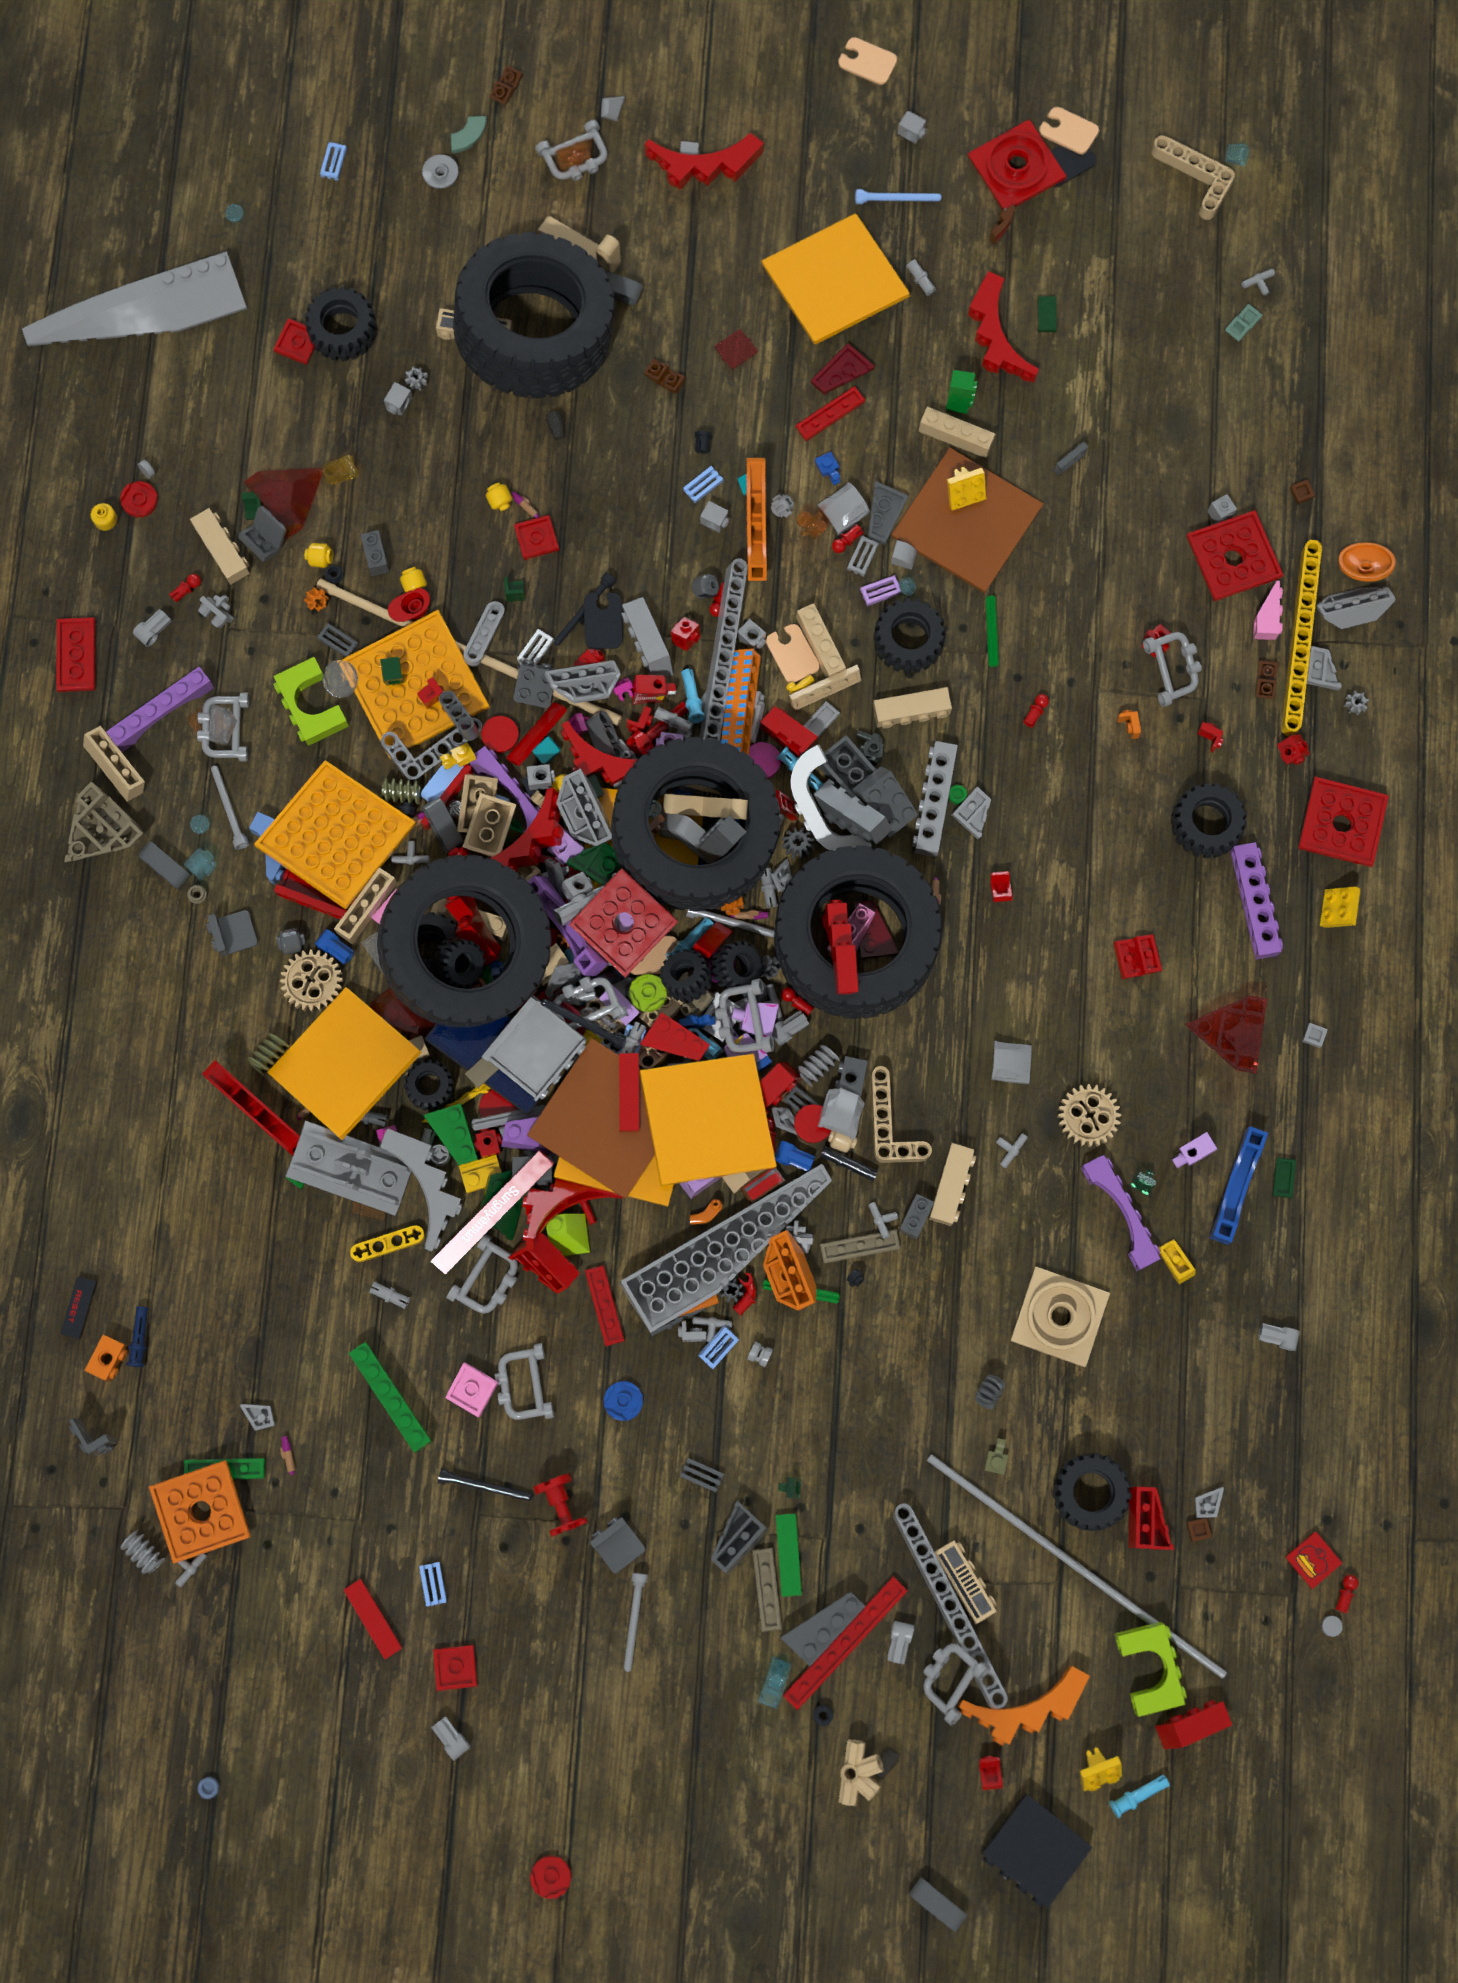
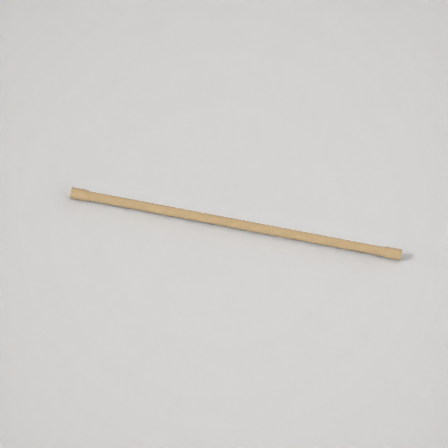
M319 579L316 585L318 590L323 589L329 595H334L399 626L405 627L413 623L411 620L405 622L394 621L389 616L387 609L347 592L326 580ZM455 641L461 654L464 655L466 645ZM484 655L481 661L482 664L517 679L518 670ZM553 689L552 696L594 715L602 710L608 714L612 724L619 725L622 718L621 715L608 709H603L588 701L574 704Z

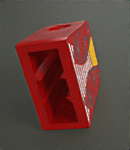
M636 675L632 683L633 688H631L633 693L632 704L663 702L667 694L676 693L675 683H666L665 676Z

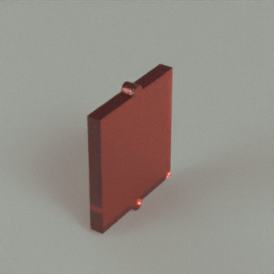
M741 329L714 346L721 355L722 360H725L732 370L758 353L751 343V339L747 338Z

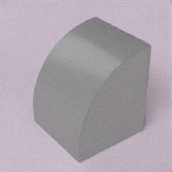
M897 540L891 564L912 570L917 550L913 546Z

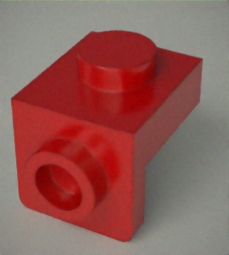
M588 649L573 664L576 667L606 662L600 650Z
M644 706L638 723L627 719L626 728L632 733L638 730L645 733L647 726H651L654 719L652 708Z
M1203 722L1197 732L1198 735L1214 742L1210 752H1214L1216 748L1220 749L1224 738H1221L1224 731L1218 729L1212 723Z
M1009 871L991 873L990 888L993 902L1012 901L1013 895Z
M985 1756L980 1759L979 1773L982 1790L1003 1788L1000 1758Z

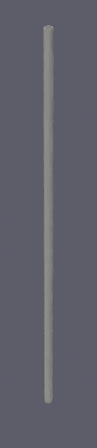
M932 1454L927 1459L929 1463L1147 1624L1158 1622ZM1170 1631V1641L1223 1679L1227 1674L1225 1670Z

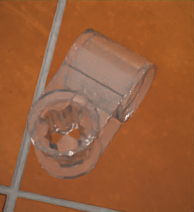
M586 1007L581 1010L580 1017H585L589 1010L595 1012L599 1009L596 1007ZM606 1015L592 1021V1023L609 1032L618 1026ZM596 1034V1035H597L599 1038H601L602 1040H604V1041L607 1040L606 1038H604V1037H602V1036Z

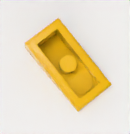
M1174 1239L1159 1247L1163 1260L1178 1284L1195 1275L1196 1270Z

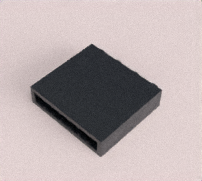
M1024 1793L981 1853L985 1856L982 1860L991 1867L994 1864L1001 1869L999 1873L1008 1881L1010 1878L1016 1881L1015 1887L1026 1894L1028 1891L1034 1897L1031 1900L1040 1907L1045 1905L1049 1908L1093 1847L1028 1794Z

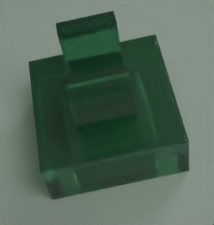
M1147 1169L1145 1173L1140 1171L1134 1178L1131 1186L1148 1195L1157 1182L1152 1179L1155 1172Z
M787 1477V1483H779L778 1491L787 1492L786 1498L800 1499L801 1478Z

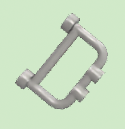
M591 120L584 125L585 134L553 148L550 147L548 141H542L536 145L535 149L538 155L544 157L554 177L562 180L572 177L573 181H577L582 178V172L588 170L589 174H593L599 170L598 165L605 162L608 152L598 133L600 127L596 120ZM594 139L601 153L598 158L588 159L584 164L572 166L566 172H560L557 169L551 156Z
M1174 632L1155 640L1152 637L1143 640V647L1146 653L1155 652L1166 690L1158 693V701L1162 707L1171 705L1173 699L1189 694L1196 689L1199 682L1197 672H1200L1202 668L1199 661L1194 662L1193 654L1197 653L1196 646L1193 643L1189 644L1187 637L1183 633ZM1178 639L1182 644L1181 652L1187 662L1186 670L1191 677V683L1184 688L1174 691L1161 645Z
M240 693V696L211 697L204 703L203 712H198V724H202V730L197 731V740L202 742V750L209 757L239 758V762L248 761L247 746H240V709L249 708V693ZM214 704H233L232 750H212L209 746L210 708Z
M585 977L579 981L581 985L575 988L573 985H568L562 988L563 994H560L553 1001V1003L560 1006L562 1002L571 1000L583 992H588L594 989V987L602 985L607 992L611 1004L583 1018L592 1022L610 1013L614 1020L628 1015L625 1006H620L611 983L601 977L592 980L590 977ZM575 1022L569 1024L574 1029L582 1027Z
M761 979L752 980L749 985L728 988L719 997L720 1008L715 1009L716 1018L718 1020L722 1019L723 1027H719V1035L721 1039L725 1038L728 1048L733 1052L744 1053L761 1049L765 1053L774 1051L773 1038L771 1036L763 1037L756 995L764 993ZM747 993L756 1043L736 1045L733 1041L734 1033L730 1024V1010L727 1006V998L732 995Z
M486 1234L483 1235L477 1246L483 1253L462 1288L453 1285L446 1297L452 1302L456 1299L479 1313H489L494 1310L497 1304L502 1305L507 1297L505 1294L507 1287L512 1288L518 1279L515 1277L518 1269L517 1260L511 1261L508 1258L511 1253L490 1242L492 1238ZM494 1252L510 1263V1269L504 1276L489 1304L483 1306L466 1295L491 1253Z
M542 1343L534 1344V1349L505 1354L498 1363L499 1373H495V1380L499 1382L498 1385H501L502 1393H498L499 1405L504 1404L506 1414L512 1419L521 1420L544 1415L546 1419L554 1418L552 1402L543 1403L537 1360L545 1359ZM529 1358L536 1409L516 1412L512 1408L506 1364L512 1360Z
M949 1644L943 1650L938 1649L933 1655L936 1663L934 1666L929 1664L923 1672L927 1676L924 1682L926 1696L946 1715L944 1720L951 1726L962 1715L954 1707L973 1676L981 1680L990 1670L984 1662L979 1664L957 1644ZM955 1652L970 1667L948 1703L945 1704L933 1692L932 1683L939 1677L940 1670L949 1661V1655Z

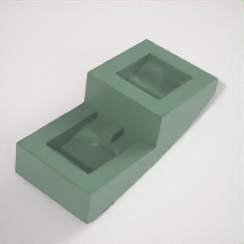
M1248 304L1239 316H1236L1229 324L1225 332L1239 342L1262 318V314Z

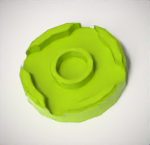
M643 974L633 980L630 985L629 997L631 1003L642 1012L658 1010L667 999V990L662 984L661 978L656 975Z

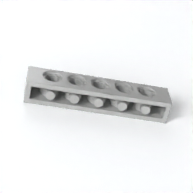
M935 741L934 747L930 746L928 758H932L931 765L927 764L925 775L928 776V782L923 784L922 793L925 794V798L920 800L919 811H922L921 818H917L915 827L919 831L918 836H914L912 847H915L914 853L932 857H937L958 745ZM942 760L946 765L938 766L936 761ZM940 778L942 783L935 784L933 779ZM937 796L939 801L932 802L929 797ZM932 813L936 819L929 820L926 815ZM929 831L932 833L933 836L931 838L924 837L923 832Z

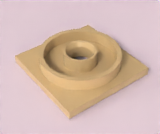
M1035 1267L1010 1341L1085 1368L1110 1293ZM1065 1307L1068 1309L1071 1319L1067 1325L1059 1326L1054 1323L1052 1312L1055 1308Z

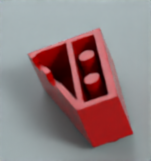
M774 706L760 722L761 730L784 749L788 746L789 751L796 757H801L806 751L817 746L818 736L788 716L781 708L778 709Z
M787 1061L778 1063L760 1081L766 1115L770 1112L768 1109L780 1103L783 1099L782 1096L792 1091L796 1087V1083L802 1079Z
M542 1233L537 1239L534 1250L526 1249V1241H523L508 1257L511 1261L516 1259L523 1264L525 1271L531 1270L538 1275V1280L557 1294L566 1290L580 1274L575 1266Z
M1130 1487L1132 1497L1129 1499L1128 1548L1174 1550L1169 1538L1168 1526L1165 1524L1162 1514L1163 1509L1157 1489L1154 1487Z
M1210 1700L1203 1703L1204 1707L1192 1708L1186 1711L1187 1714L1182 1716L1181 1714L1171 1717L1169 1721L1156 1725L1155 1728L1164 1750L1183 1748L1232 1726L1224 1702L1215 1703V1700Z

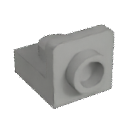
M685 1320L682 1321V1325L678 1326V1337H682L683 1342L706 1341V1331L702 1332V1328H692L690 1332H686Z

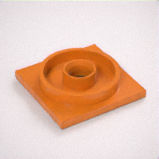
M227 1460L149 1486L173 1564L251 1537ZM198 1501H205L210 1505L211 1514L206 1520L201 1521L193 1516L192 1508Z

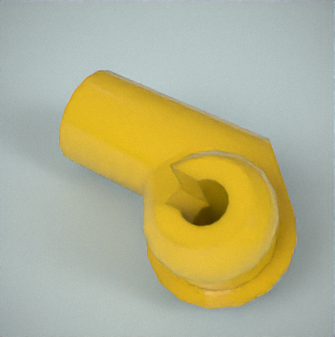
M808 675L797 685L794 682H790L786 689L790 691V694H793L813 684L814 678Z

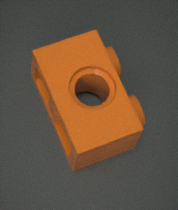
M102 1335L84 1371L110 1382L111 1379H115L119 1371L117 1367L120 1361H124L126 1358L128 1346L106 1335ZM107 1354H111L112 1361L106 1365L104 1357Z

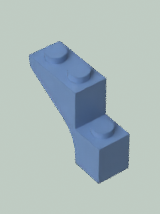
M257 812L249 829L253 834L260 837L275 819ZM266 855V876L272 884L276 885L283 878L285 867Z

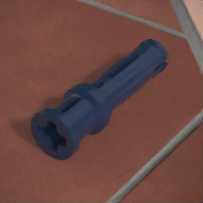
M136 1306L132 1344L128 1346L130 1353L126 1366L144 1367L143 1355L144 1351H146L144 1339L148 1307ZM140 1318H141L142 1320H141V1328H140V1335H139L138 1332H139V1324H140Z

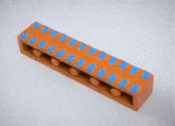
M754 649L734 650L724 723L721 731L722 744L728 743L739 749V752L743 751L747 755H749L761 658Z

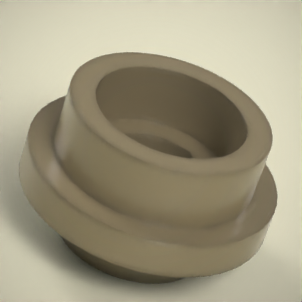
M194 885L188 890L187 896L192 903L200 904L205 901L207 892L203 886ZM200 892V897L195 898V893Z

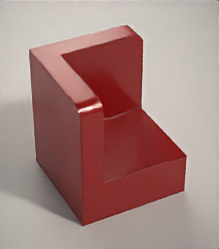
M433 677L427 680L428 685L417 692L418 697L427 709L437 703L439 696L443 693Z

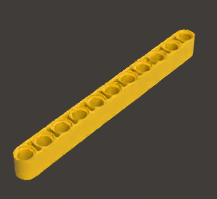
M1310 540L1306 543L1301 552L1281 724L1282 733L1288 737L1298 732L1303 718L1322 546L1316 540ZM1308 549H1313L1315 553H1310ZM1306 566L1312 567L1313 571L1308 570ZM1304 583H1308L1311 588L1305 587ZM1302 600L1307 601V602L1309 603V605H1308V606L1304 605V604L1302 603ZM1300 618H1305L1307 623H1303ZM1298 635H1302L1305 640H1300ZM1296 653H1301L1303 658L1297 657ZM1294 670H1298L1301 676L1296 675ZM1292 688H1297L1299 693H1294ZM1290 705H1294L1297 711L1291 710ZM1287 723H1293L1295 729L1290 728Z

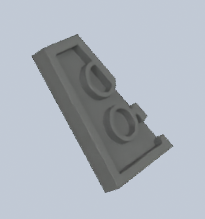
M875 481L868 538L883 545L886 544L908 500V495Z

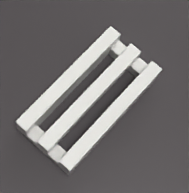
M538 629L517 660L523 662L524 657L541 635L542 638L526 659L532 660L547 639V642L533 660L534 664L537 665L553 643L554 638Z

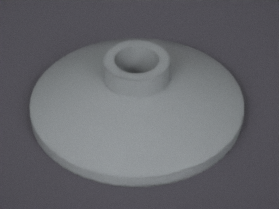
M432 156L423 166V178L431 187L439 189L449 187L458 177V166L449 156Z

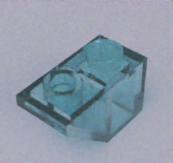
M775 1657L772 1658L758 1702L777 1709L792 1666L791 1663Z

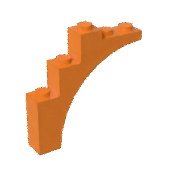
M747 458L748 581H767L765 458Z
M1069 1665L1062 1678L1051 1690L1025 1705L1007 1709H992L977 1706L960 1699L957 1706L961 1708L960 1712L965 1716L971 1718L974 1715L979 1718L978 1723L989 1728L992 1725L993 1727L989 1734L994 1736L993 1741L1002 1746L1004 1743L1010 1745L1020 1723L1023 1724L1021 1728L1033 1733L1034 1730L1040 1731L1049 1711L1052 1712L1050 1716L1059 1721H1062L1063 1718L1068 1720L1090 1676Z

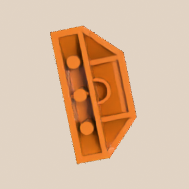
M788 1230L771 1237L763 1266L776 1300L798 1311L816 1303V1284L801 1247Z

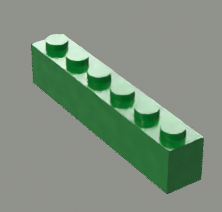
M364 1342L349 1352V1355L412 1451L418 1453L430 1445L433 1441L369 1344Z

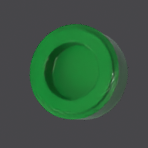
M954 785L950 788L948 799L951 803L959 805L967 798V790L962 785Z

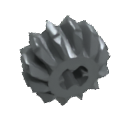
M796 827L793 828V833L788 830L786 832L787 836L782 838V841L785 842L782 844V848L787 849L785 854L789 855L792 853V859H795L796 855L799 856V859H803V854L809 856L808 850H813L814 847L811 844L814 842V838H809L811 833L806 832L804 834L803 827L800 829V832H797ZM799 840L801 846H796L795 841Z
M992 1374L985 1377L976 1393L975 1401L980 1406L989 1410L995 1407L1004 1392V1381Z

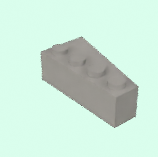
M642 597L623 604L624 612L621 613L624 623L629 625L628 632L630 637L635 639V648L637 652H640L641 661L649 675L665 676V678L672 676L673 671L669 653L644 598Z

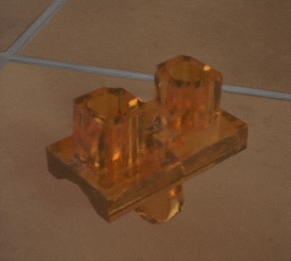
M585 140L555 151L561 170L573 165L579 166L581 162L591 159Z
M807 511L800 512L797 515L796 522L800 527L805 528L800 532V535L804 537L809 534L816 539L819 534H823L828 526L827 523L821 520L823 514L817 512L812 516Z

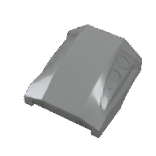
M849 482L839 491L818 504L819 510L823 511L838 535L853 527L858 521L869 514L865 500Z
M994 1041V1063L991 1080L1029 1084L1032 1046Z
M842 1088L829 1089L820 1113L818 1127H825L854 1140L865 1103L859 1095Z

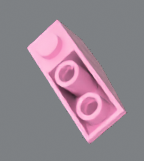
M1276 581L1253 622V639L1276 640L1278 635L1282 633L1280 616H1282L1283 607L1280 605V599L1282 598L1283 589L1280 587V581Z
M860 903L848 918V924H851L852 945H855L856 952L875 915L874 911ZM829 945L827 950L829 952L830 957L832 958L831 947Z

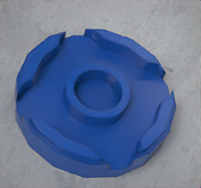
M627 1381L617 1382L611 1385L605 1393L604 1407L607 1413L616 1420H631L642 1409V1394L633 1383Z

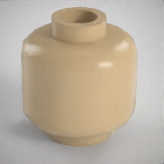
M831 1131L828 1142H830L831 1148L846 1153L850 1148H855L858 1138L855 1137L852 1140L848 1136Z

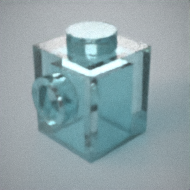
M198 848L184 863V866L201 881L206 875L208 876L214 871L216 863L213 860L214 856L207 849L203 851Z

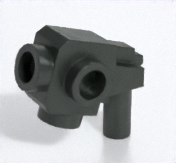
M859 730L857 737L866 740L864 745H860V751L873 766H876L878 763H881L883 756L881 735L876 733L871 735Z

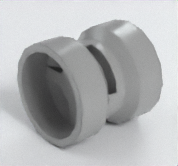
M444 1145L432 1147L433 1153L430 1159L433 1163L441 1167L447 1165L451 1158L448 1149Z
M755 1341L747 1360L759 1362L760 1366L766 1367L773 1349L769 1347L764 1348Z

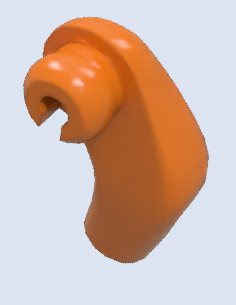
M713 1199L703 1212L690 1215V1225L710 1223L722 1209V1202L719 1199Z

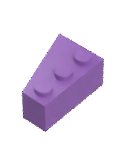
M538 1117L505 1122L502 1147L533 1152L541 1150L545 1154L556 1155L527 1136Z

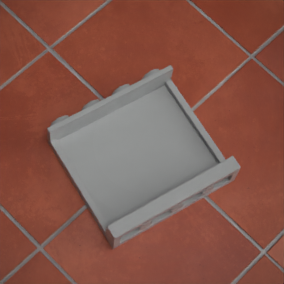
M532 995L482 1055V1058L487 1062L489 1060L537 1101L539 1098L543 1100L549 1092L547 1089L551 1083L555 1085L562 1077L559 1073L564 1068L568 1070L573 1064V1056L576 1053L580 1055L587 1047L584 1044L587 1039L553 1011L542 1006L541 1001Z

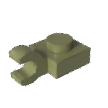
M996 1439L994 1452L988 1451L985 1471L1005 1474L1008 1455L1003 1454L1006 1440Z

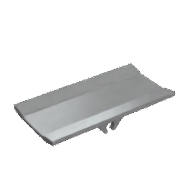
M305 1121L285 1177L395 1216L411 1170L400 1159L386 1150L349 1136L341 1140L330 1129Z

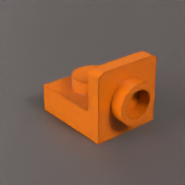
M1122 711L1117 717V723L1126 722L1127 733H1130L1131 739L1139 738L1141 729L1138 711Z

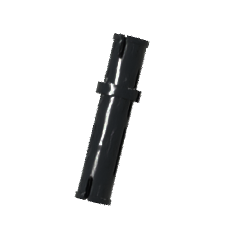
M825 1146L820 1156L835 1163V1166L846 1168L872 1182L878 1170L846 1156L844 1152L840 1153Z

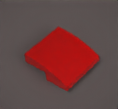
M1153 934L1137 936L1133 939L1120 940L1113 943L1122 979L1162 971Z

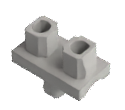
M215 595L213 599L211 597L206 598L205 596L200 598L202 604L198 612L205 617L214 612L216 615L211 620V623L215 627L221 628L226 622L231 623L234 620L227 612L230 606L227 604L229 598L226 595L222 597Z
M794 1220V1226L786 1225V1230L790 1231L789 1233L801 1247L803 1253H808L810 1244L813 1243V1234H806V1227L798 1226V1221Z

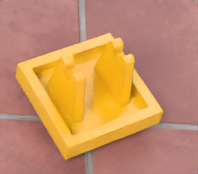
M961 467V472L955 469V477L947 479L951 510L986 499L985 473L982 468L968 472L965 467Z
M1360 888L1325 889L1320 926L1324 928L1355 926Z
M1098 1748L1094 1749L1095 1755L1087 1751L1089 1768L1080 1771L1081 1785L1084 1792L1087 1790L1095 1791L1101 1787L1100 1785L1107 1782L1108 1784H1113L1122 1777L1121 1762L1118 1756L1106 1761Z

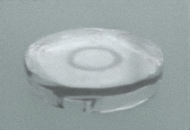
M343 660L332 661L328 664L322 679L326 691L338 698L351 695L358 683V675L354 666L348 661Z

